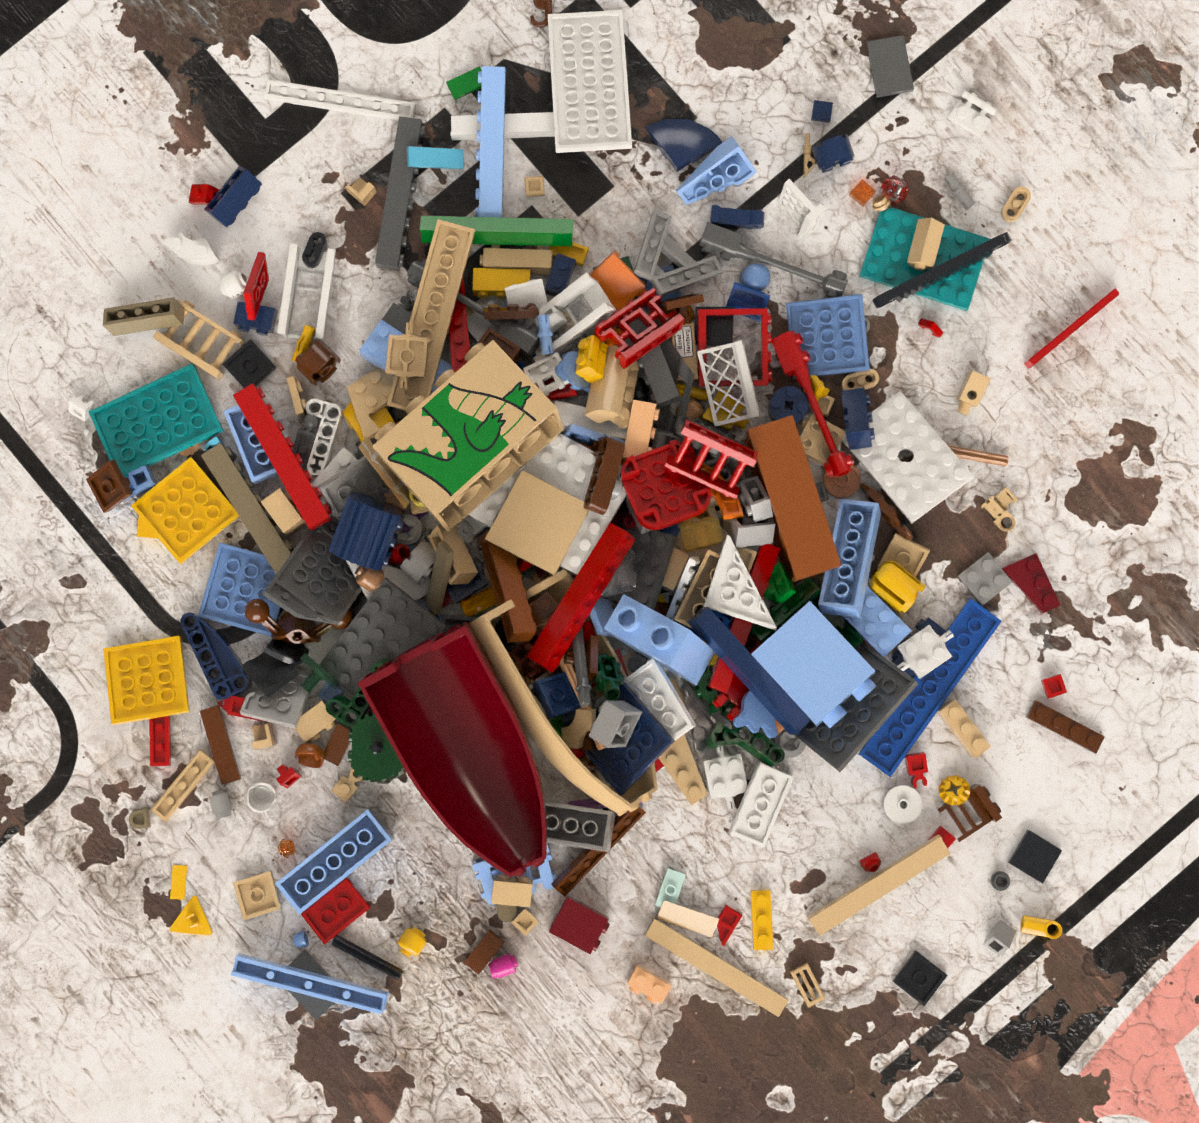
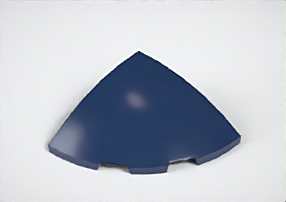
M665 119L645 127L665 159L669 160L676 172L690 163H695L723 143L712 130L688 119Z

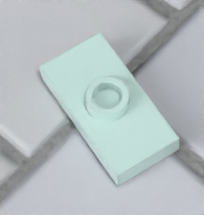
M667 867L655 902L656 906L662 907L664 900L676 904L686 874Z

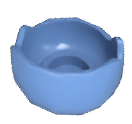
M753 263L744 268L739 280L742 285L762 291L769 285L771 276L766 266Z

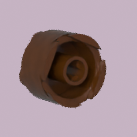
M314 340L304 353H300L296 357L295 361L297 362V370L316 386V382L320 381L323 383L337 370L335 365L337 362L340 364L341 359L324 342Z

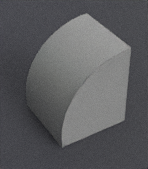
M1000 920L991 929L983 945L1000 956L1010 948L1016 931Z

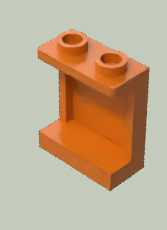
M614 250L589 275L598 281L616 310L620 311L629 300H632L635 296L639 298L646 291L647 282L645 280L642 281L619 258L620 254Z

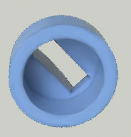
M305 931L298 932L293 937V943L296 947L301 948L309 945L308 936Z

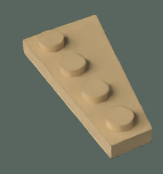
M684 734L675 740L659 759L687 800L693 805L706 796L707 792Z

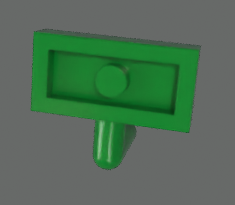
M779 562L774 566L769 578L771 586L763 595L764 598L776 605L779 603L783 604L796 593L785 565Z

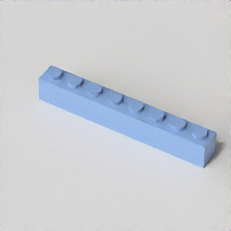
M482 66V71H478V83H482L481 91H478V103H481V110L477 111V122H481V130H477V142H480V149H477L476 160L480 161V169H476V180H479V188H476V200H479V207L475 208V217L502 218L506 68Z

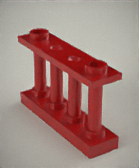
M686 419L681 431L685 438L675 457L667 456L665 467L671 472L680 473L709 486L726 497L737 499L739 487L735 485L745 466L750 465L754 467L758 452ZM696 440L702 443L703 446L694 464L691 466L683 462L682 459L690 443ZM713 448L720 451L721 454L711 474L700 470V467L709 450ZM733 457L739 463L730 480L726 482L718 478V475L727 458Z

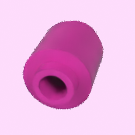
M510 953L493 959L488 964L493 978H502L516 972V967L519 966L515 955L511 956Z

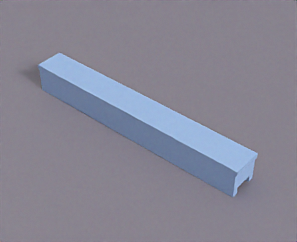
M241 953L236 955L233 971L231 972V975L377 1014H382L385 1011L389 996L387 991Z

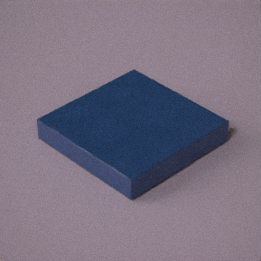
M565 672L532 683L548 720L581 708Z

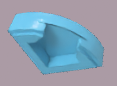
M216 436L205 445L204 449L207 452L219 443L223 446L224 444Z

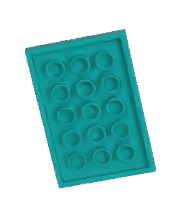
M892 207L879 212L859 277L894 288L932 269L928 268L925 271H919L914 269V267H910L909 263H907L918 219H923L924 217ZM945 224L934 267L990 240V238ZM978 261L974 266L971 264L969 268H964L955 275L951 274L949 278H944L941 282L937 281L935 285L931 284L929 288H924L921 292L917 291L915 295L967 311L983 261Z
M193 363L89 411L109 461H116L124 477H128L127 473L144 465L149 467L224 431Z

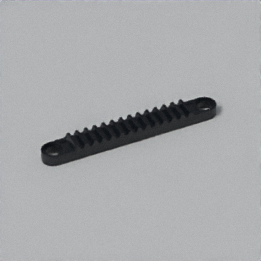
M1008 232L1000 234L878 295L872 301L876 309L895 300L901 302L904 298L907 299L910 295H915L917 291L921 292L924 288H929L931 284L935 285L937 281L941 282L944 278H949L951 274L955 275L958 271L961 272L964 268H969L971 264L974 266L978 261L982 262L984 258L988 259L993 254V251L1007 245L1012 240Z

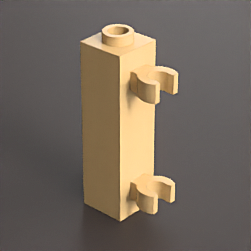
M492 245V248H484L483 255H480V266L496 269H530L531 275H550L552 270V250H545V246H537V250L503 249L500 248V245Z

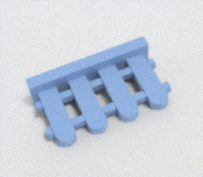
M547 843V852H550L549 844ZM548 854L544 860L545 862L538 866L540 877L533 879L530 866L526 868L527 872L523 874L528 876L529 879H533L532 894L536 890L535 884L542 883L545 889L553 888L551 883L557 878V875L552 873L549 860H552L551 854ZM482 858L473 859L474 872L479 871L476 874V879H481L484 890L481 893L482 899L486 898L490 905H494L491 904L493 875L504 873L498 869L491 870L490 868L493 866Z

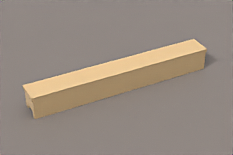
M938 834L810 914L807 918L819 936H821L951 853L944 844L942 837Z

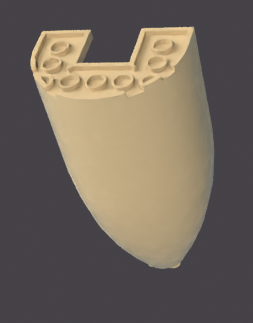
M563 569L556 573L555 576L553 575L526 591L528 604L536 601L547 590L560 603L573 583L568 570ZM511 599L469 623L516 710L525 732L562 775L591 798L617 813L618 816L628 811L636 810L640 807L639 803L641 801L644 803L653 797L652 794L658 790L655 763L648 768L624 795H619L613 787L609 788L601 782L596 771L591 773L584 766L589 760L588 757L585 755L583 758L578 759L551 726L527 687V676L524 677L519 673L508 654L509 652H507L494 630L496 624L501 619L500 615L515 606ZM590 615L587 617L585 622L592 621ZM594 627L595 635L599 636L598 654L606 653L610 657H615L616 662L620 663L606 636L598 635ZM573 647L567 650L568 652L572 651L574 653ZM621 665L619 674L623 675L624 679H626L627 675ZM597 686L590 690L591 704L604 695V692L597 690Z

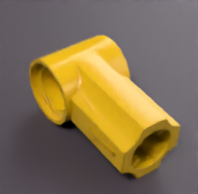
M1023 915L1020 932L1057 939L1062 934V927L1058 922L1051 919ZM1054 924L1056 927L1055 932L1048 934V926Z

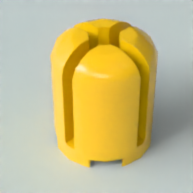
M892 560L884 562L880 569L873 574L869 582V588L900 615L903 612L905 613L914 604V600L918 596L917 593L919 591L923 592L926 587L920 580L896 561Z

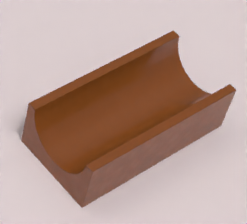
M793 415L747 429L741 441H744L750 449L758 452L754 467L750 465L749 467L752 476H758L770 499L773 513L771 518L775 523L773 541L776 547L781 548L778 557L780 562L785 565L792 583L825 574V571L842 566Z

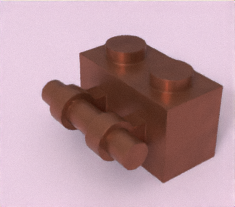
M536 630L530 641L521 642L508 653L519 673L524 677L528 676L530 680L542 675L545 669L526 657L541 634L538 630Z

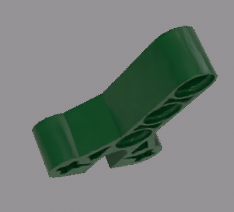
M731 701L727 702L720 715L731 722L732 729L727 728L720 722L714 724L705 738L707 746L716 749L722 745L737 744L766 765L774 766L782 762L785 758V753L780 746L760 732L752 733L746 726L739 728L734 726L733 721L726 716L735 705ZM739 730L745 733V738L739 735ZM755 741L760 743V749L756 748ZM771 752L776 755V761L771 758Z

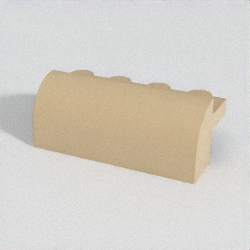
M608 346L604 376L602 379L591 383L584 415L597 424L610 420L621 429H624L629 424L639 364L635 361L623 369L619 364L620 359L614 357L618 347Z

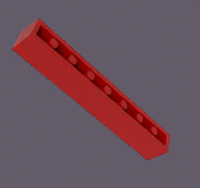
M251 384L233 394L308 528L314 530L332 520L330 507L327 503L323 504L320 499L323 496L317 486L314 487L312 485L313 477L308 469L304 471L301 465L304 463L299 453L295 454L292 450L294 444L289 436H284L282 431L285 429L280 420H275L273 416L275 411L271 404H266L263 398L266 395L262 388H257L254 384Z
M609 523L526 656L527 658L548 671L554 672L583 623L590 615L596 602L600 599L604 589L611 581L614 573L621 565L622 560L635 541L632 535Z

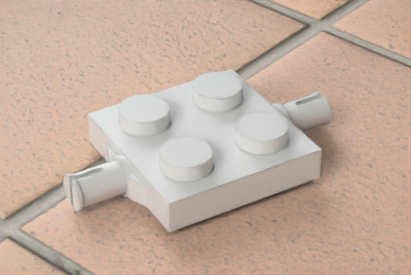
M930 625L926 626L897 646L904 660L897 667L901 668L902 671L910 668L919 679L952 657L945 646V642L954 637L953 634L949 635L951 631L948 630L939 636Z
M722 745L716 748V757L702 762L710 799L726 798L727 807L730 810L736 808L733 797L740 793H745L747 781L741 754L726 755Z

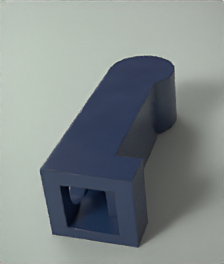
M712 205L710 223L723 228L761 229L764 227L765 213L760 210L722 208L718 205Z

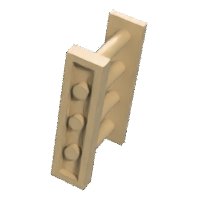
M177 299L184 307V318L190 312L198 317L183 341L178 344L172 341L174 338L172 336L179 326L169 327L163 334L156 331L153 338L221 381L224 374L220 371V366L236 342L242 346L245 344L241 340L242 336L234 330L230 333L193 309L195 306L187 300L182 302ZM205 322L212 326L213 330L199 351L192 354L188 351V346ZM221 332L229 337V340L215 361L208 364L204 361V356Z

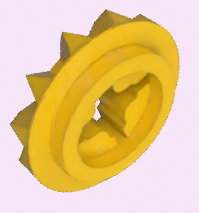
M948 775L947 778L941 781L938 787L940 798L949 805H960L970 795L969 784L958 775ZM951 784H953L956 788L959 787V789H957V796L953 793V791L949 792V790H951Z

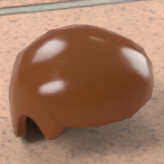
M310 742L300 744L295 751V758L298 756L299 764L311 768L322 767L324 751L317 744Z

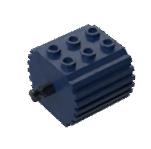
M382 485L378 486L377 490L380 493L375 494V497L354 491L350 493L329 548V552L335 554V556L372 570H381L383 565L387 566L392 553L389 551V548H394L399 535L395 533L396 529H401L405 518L402 515L403 509L386 502L387 497L384 494L389 493V488Z

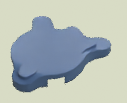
M571 351L562 355L563 360L555 367L556 375L563 381L568 380L572 385L570 386L571 389H583L589 393L591 383H588L583 377L575 373L578 352Z
M750 690L746 692L741 701L740 713L733 719L734 726L738 728L746 726L752 733L759 732L760 727H762L768 738H775L778 735L775 718Z

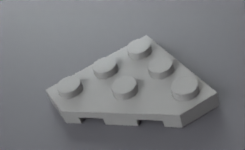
M298 671L299 675L269 697L261 690L256 693L253 691L247 694L240 714L296 728L316 679L315 674Z

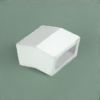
M553 305L540 314H549L550 330L553 333L568 322L563 313ZM536 317V318L534 319V322H535V324H536V326H537V328H538V321H537V317Z

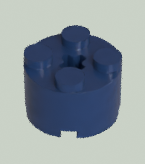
M845 134L844 137L839 135L821 142V147H817V145L812 147L818 169L822 170V173L833 170L838 164L840 167L846 166L855 157L848 134Z
M794 386L778 389L772 395L768 404V414L772 421L793 415L796 425L802 421L808 410V401L805 394ZM790 404L792 407L785 410L784 406Z

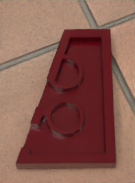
M1037 553L1001 568L1012 580V583L1026 595V598L1041 614L1060 606Z

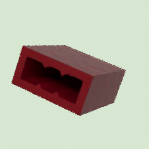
M567 895L549 929V933L591 954L592 950L596 952L601 943L598 940L601 933L605 934L609 928V917Z

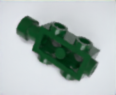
M602 653L598 654V673L593 677V680L596 682L597 690L604 692L607 700H616L621 694L619 686H622L624 676L619 674L621 665L616 662L615 657Z
M707 666L705 673H703L697 686H695V691L698 697H702V700L707 699L709 704L708 710L712 714L724 710V706L722 705L717 708L712 703L718 696L716 689L706 690V686L711 678L709 666Z

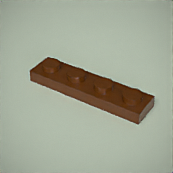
M1034 700L1026 716L1027 719L1094 754H1097L1105 736Z

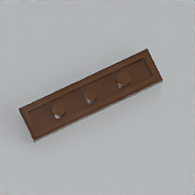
M220 705L200 710L221 785L240 780L241 775Z

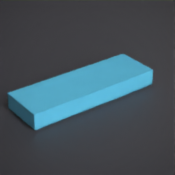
M409 146L407 147V166L462 170L464 168L463 149Z

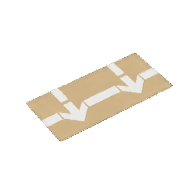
M366 437L359 446V449L403 507L406 508L411 500L409 490L386 465L372 447L374 444Z

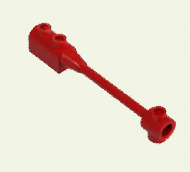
M794 331L783 333L772 339L771 342L784 373L788 376L794 375L809 400L831 453L827 458L828 462L824 463L825 471L829 477L834 476V478L846 475L852 471L851 465H854V460L850 454L846 455L845 452L838 451L811 387L809 365L807 363L811 360V357L807 350L802 351L800 344L804 343L800 333L795 334Z

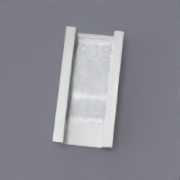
M290 244L277 333L282 334L285 338L299 340L306 324L316 328L312 341L318 340L321 342L324 338L336 250L328 248L327 252H324L319 265L315 268H308L302 260L304 249H300L297 244ZM314 252L311 257H307L309 262L315 260Z
M586 272L540 308L539 315L553 305L567 319L568 322L551 336L553 353H559L609 313H613L615 308L598 281ZM535 318L526 319L524 326L530 329L533 325L537 328L534 322ZM539 346L533 359L537 362L552 354L541 355V346Z

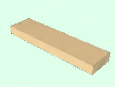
M200 749L153 806L151 811L167 822L214 765V759L204 750Z

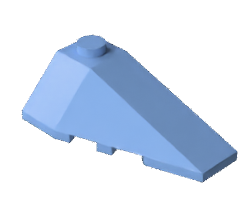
M731 136L717 146L676 191L687 205L706 198L708 194L715 191H724L728 186L742 184L757 173V171Z

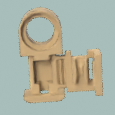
M1005 487L998 495L988 498L980 508L984 507L995 519L993 521L1000 530L1011 531L1015 527L1016 521L1014 517L1005 509L1009 508L1008 505L1011 502L1015 503L1018 499ZM1004 517L1010 518L1012 522L1011 526L1007 529L1001 526V520Z

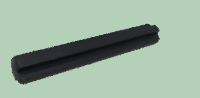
M336 935L332 940L333 946L396 980L401 977L402 969L343 937Z

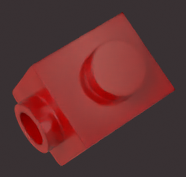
M192 184L189 203L193 205H208L220 189L209 184Z

